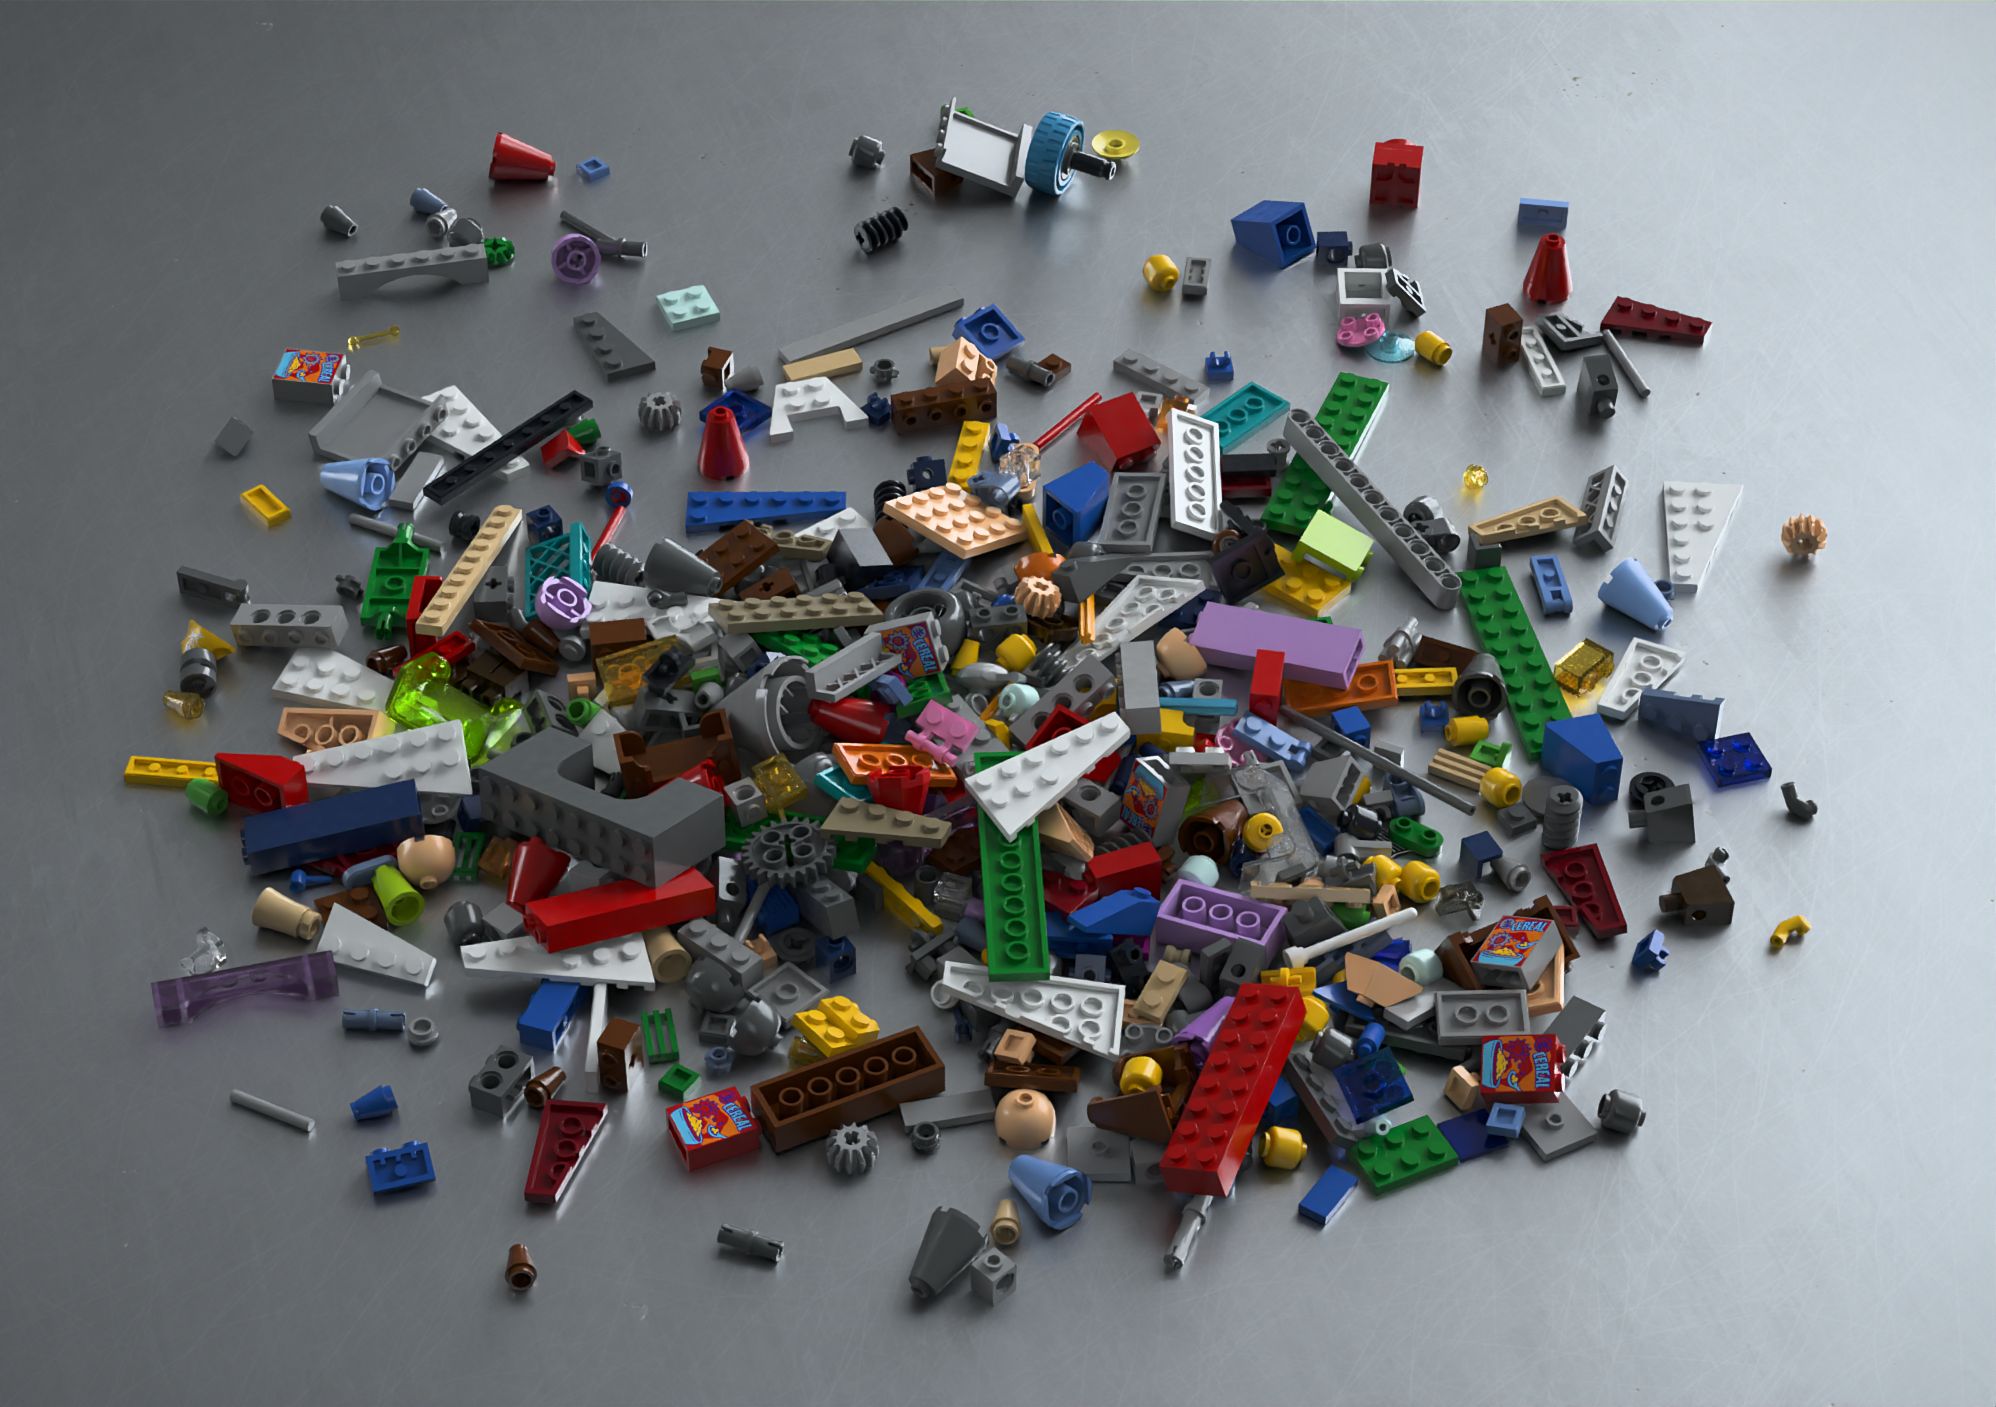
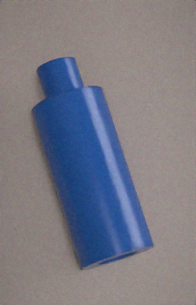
M1373 1022L1365 1026L1355 1045V1051L1359 1057L1371 1059L1376 1055L1385 1038V1030L1382 1025Z

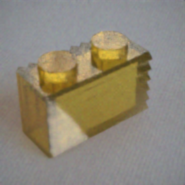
M1585 638L1575 649H1572L1571 652L1569 651L1558 663L1556 662L1553 676L1559 688L1562 687L1563 690H1567L1568 693L1571 692L1577 698L1586 691H1593L1601 678H1608L1612 674L1615 667L1613 663L1614 652Z

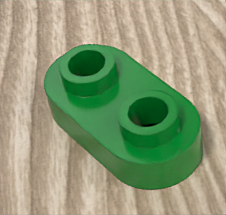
M1398 817L1390 822L1388 837L1392 842L1426 857H1434L1441 853L1443 836L1436 830L1407 817Z

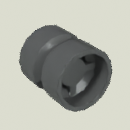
M204 648L187 650L180 659V690L189 699L205 700L211 697L217 688L216 657L211 651Z

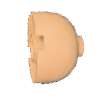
M1176 627L1167 632L1156 646L1155 656L1158 661L1156 669L1164 679L1170 677L1173 681L1187 679L1194 681L1195 678H1199L1207 672V665L1194 644L1190 646L1185 641L1187 636Z
M424 835V841L415 842V837L407 839L397 848L399 870L409 883L423 889H433L446 881L453 873L456 861L455 846L453 847L450 839L436 835Z
M1020 1088L1009 1092L1001 1099L995 1112L994 1125L998 1138L1000 1135L1001 1138L1006 1140V1145L1011 1148L1032 1150L1041 1147V1142L1046 1141L1048 1138L1050 1141L1056 1131L1054 1105L1045 1094L1035 1089Z

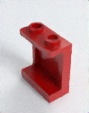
M415 576L406 615L410 658L438 642V636L417 634L415 623L443 584L441 576Z

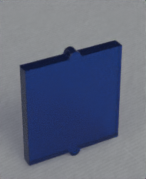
M1485 1108L1437 1124L1439 1131L1459 1156L1460 1163L1509 1147V1141L1505 1136L1487 1134L1486 1124L1490 1114Z

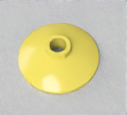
M1108 130L1099 133L1093 138L1092 149L1096 154L1107 159H1125L1138 152L1139 140L1135 135L1126 131Z

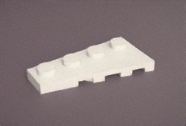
M335 902L314 956L317 961L424 988L428 987L437 962L430 954Z

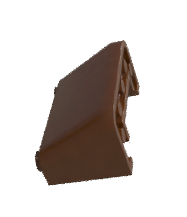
M725 708L708 712L701 718L699 722L701 735L645 748L644 740L638 732L624 731L613 734L627 798L638 799L645 797L670 780L709 759L716 765V768L712 769L715 776L721 774L725 786L740 781L741 772Z
M1547 894L1533 901L1534 905L1531 908L1518 909L1512 916L1555 921L1564 945V975L1574 969L1573 964L1581 956ZM1498 922L1472 933L1466 931L1461 934L1459 931L1449 935L1434 951L1442 962L1443 970L1457 986L1465 991L1503 990V987L1479 984L1470 963Z
M1186 1042L1121 1056L1112 1070L1114 1084L1119 1086L1120 1092L1114 1098L1104 1100L1102 1097L1092 1098L1087 1105L1089 1121L1092 1124L1094 1123L1099 1129L1168 1145L1200 1076L1189 1043ZM1146 1056L1159 1064L1163 1072L1161 1085L1151 1086L1147 1091L1123 1094L1120 1089V1079L1125 1064L1130 1059Z

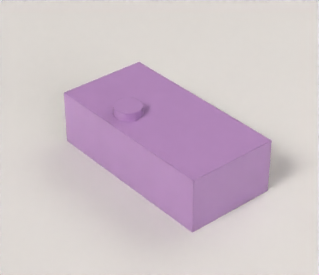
M1179 878L1159 908L1155 921L1156 942L1172 945L1180 949H1191L1192 952L1201 954L1203 948L1223 938H1226L1232 944L1233 949L1238 937L1266 946L1268 968L1287 938L1281 918L1288 913V909Z

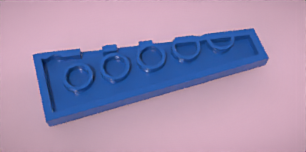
M688 492L686 534L718 531L719 526L734 525L736 527L745 519L753 521V523L760 522L761 525H771L775 520L781 519L787 523L827 519L846 509V492Z

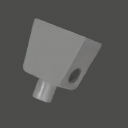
M1351 755L1313 763L1305 780H1297L1295 786L1299 792V797L1316 813L1339 815L1342 810L1345 811L1352 804L1365 772Z

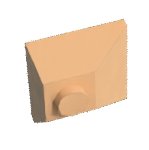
M1347 952L1345 955L1347 990L1358 995L1356 1001L1367 1007L1372 1008L1374 1004L1386 1008L1421 993L1424 988L1380 962Z

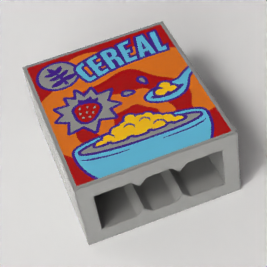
M286 348L272 377L274 398L277 400L334 405L338 395L343 393L345 380H348L350 376V365L346 363L345 354Z
M932 611L869 625L863 636H866L871 632L881 633L883 652L901 654L902 663L888 671L898 673L904 680L940 673L949 661L947 647L942 645L940 640L941 627L937 619L934 620Z
M1159 756L1135 758L1120 807V820L1129 830L1139 827L1146 831L1152 838L1156 848L1166 846L1167 844L1173 845L1191 785Z
M1503 915L1470 963L1481 985L1531 990L1563 942L1554 920Z

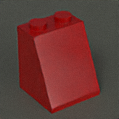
M1133 392L1088 407L1076 433L1082 442L1110 471L1119 468L1125 470L1138 461L1143 460V462H1147L1157 455V451L1162 443Z
M1058 703L1024 748L1026 751L1033 749L1091 721ZM1115 750L1110 756L1099 760L1095 764L1093 771L1089 774L1085 773L1081 777L1106 782L1122 762V759Z

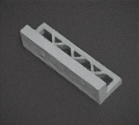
M1615 465L1588 478L1580 509L1587 515L1588 525L1576 527L1572 541L1576 547L1595 540L1605 552L1614 548L1629 487L1628 480Z
M871 632L805 671L808 698L837 702L902 663L901 654L883 652L881 633Z

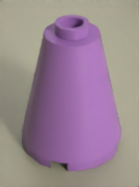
M1223 997L1175 1034L1171 1040L1173 1045L1189 1043L1199 1072L1203 1070L1235 997Z

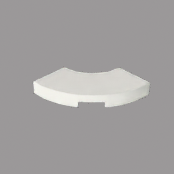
M672 614L645 622L658 647L668 643H680L688 646L695 653L718 640L715 631L707 623L695 617H678L677 614Z

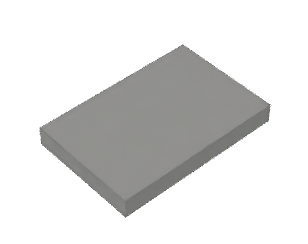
M1526 989L1435 991L1438 1045H1482L1483 1036L1531 1034Z

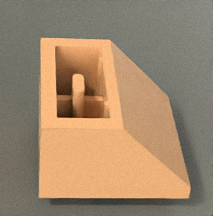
M960 337L940 352L934 383L937 386L990 377L993 385H995L998 367L991 359L986 358L980 353L974 344Z

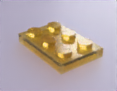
M676 634L595 659L611 708L635 701L640 686L648 687L649 684L641 680L642 674L659 659L662 652L668 651L673 645L681 651ZM689 672L671 689L692 683Z

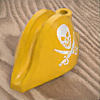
M192 618L189 621L188 633L180 643L183 654L192 648H204L215 655L216 661L236 651L230 644L201 627Z

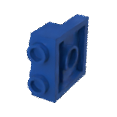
M995 304L986 308H979L968 318H960L954 324V331L952 333L955 340L963 337L969 343L974 344L980 353L992 361L1022 346L1025 341L1021 333Z

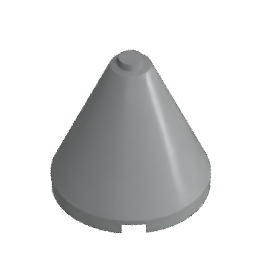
M783 656L774 659L709 710L711 712L725 708L734 744L787 770L792 769L804 758L817 753L818 748L822 744L823 737L830 736V733L811 722L810 715L807 714L809 703L812 700L808 698L805 671L809 669L806 664L809 661L801 656Z

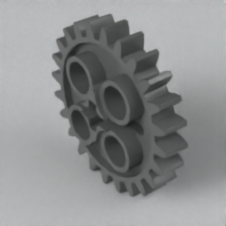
M794 817L792 822H787L786 818H782L780 824L771 821V827L769 828L761 825L760 833L751 832L752 839H745L746 846L741 847L742 865L745 874H750L751 880L758 879L759 885L768 881L769 888H772L776 883L780 884L781 889H784L788 883H791V886L796 888L797 882L801 881L807 885L808 878L818 880V872L828 873L827 867L833 866V859L837 858L836 840L833 835H831V839L820 838L821 827L818 820L810 824L809 818H805L802 822H798L797 817ZM786 838H789L791 843L793 867L788 866L784 841Z

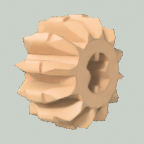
M1800 513L1799 518L1790 516L1789 522L1784 523L1781 542L1785 546L1787 553L1794 552L1796 558L1803 554L1808 559L1810 553L1818 555L1820 549L1825 548L1827 529L1823 525L1821 518L1815 519L1813 514L1804 517Z
M1031 576L1030 578H1023L1018 587H1016L1014 601L1016 604H1023L1025 613L1031 615L1032 618L1038 616L1044 619L1045 616L1052 617L1057 608H1059L1062 594L1059 592L1060 588L1053 585L1052 581H1046L1043 577L1039 579Z

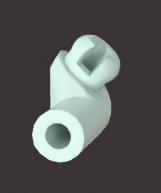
M1376 1113L1365 1123L1364 1129L1368 1134L1385 1135L1392 1127V1123L1389 1119H1386L1385 1114Z

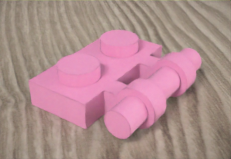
M931 699L916 720V725L923 729V731L917 734L909 730L905 735V740L912 743V747L918 751L924 750L934 756L935 761L954 767L958 761V757L951 754L954 748L965 753L980 730L977 725ZM935 736L944 741V743L939 747L930 740Z

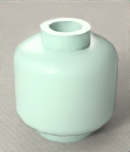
M1009 684L1001 691L998 706L1003 709L1004 717L1009 719L1012 713H1016L1018 718H1020L1040 698L1038 692L1029 685Z
M1204 855L1190 856L1176 873L1175 880L1177 882L1180 878L1214 887L1218 881L1219 873L1215 862L1211 858Z
M1419 949L1401 959L1398 971L1399 974L1424 987L1442 977L1443 966L1440 958L1433 951Z

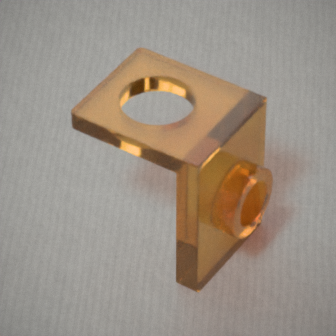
M1174 395L1172 400L1164 397L1157 428L1168 430L1165 416L1171 408L1187 413L1188 409L1196 411L1197 406L1188 404L1189 398Z

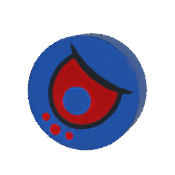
M613 482L607 488L605 499L613 508H616L618 505L626 508L631 503L633 492L626 483Z

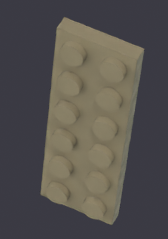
M849 592L848 595L839 596L825 593L822 597L798 595L797 598L789 599L774 596L771 597V600L747 598L745 601L739 602L723 599L719 603H709L708 614L727 634L865 626L882 623L884 614L860 592Z

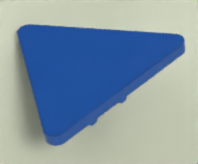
M1347 980L1316 988L1312 992L1314 997L1329 1003V1008L1337 1015L1340 1014L1342 1009L1370 1023L1375 1018L1371 1008L1356 1001L1358 995L1347 990Z

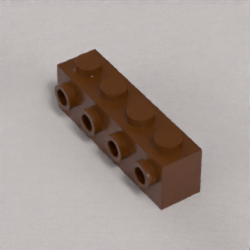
M990 377L890 395L891 420L898 435L964 423V420L977 421L997 417V392Z

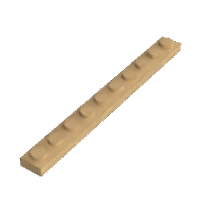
M501 505L494 508L415 623L417 634L444 636L521 521L522 509H516L509 505Z

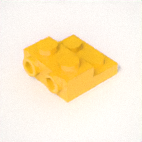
M843 996L821 999L817 1010L795 1013L791 1022L798 1031L828 1058L876 1041L880 1032L878 1024L874 1019H870L862 1014L855 1002H851Z

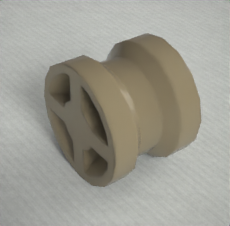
M1167 945L1163 961L1168 963L1179 962L1185 964L1190 969L1192 950L1185 948L1181 951L1177 950L1175 946Z

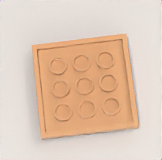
M946 483L944 486L932 487L928 490L887 501L882 511L963 560L1028 539V529L1022 525L1021 521L1001 513L999 508L987 505L981 501L980 497L968 494L955 483Z

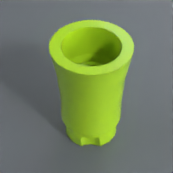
M382 865L374 871L371 881L374 891L384 907L387 920L396 926H404L416 921L424 911V898L413 889L395 866Z

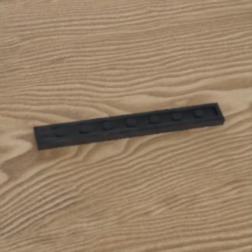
M573 390L423 487V494L443 506L592 409L593 400Z

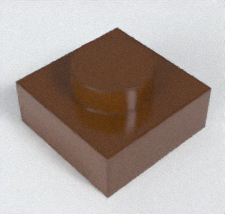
M1053 353L1038 363L1040 367L1055 373L1053 383L1071 372V363Z

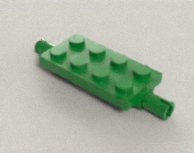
M400 523L397 527L396 538L387 547H376L360 621L361 626L376 627L374 635L379 640H383L384 633H386L385 640H389L392 637L393 627H407L406 615L415 576L427 575L430 550L429 548H418L413 544L412 537L415 528L411 523H406L405 530H403L404 523Z
M802 630L748 633L754 641L766 649L768 648L776 653H786L787 656H801L807 659L809 662L806 665L809 669L839 652L838 647L835 645L824 643L819 640L817 635L806 633ZM865 684L849 695L857 699L867 700L871 693V687Z

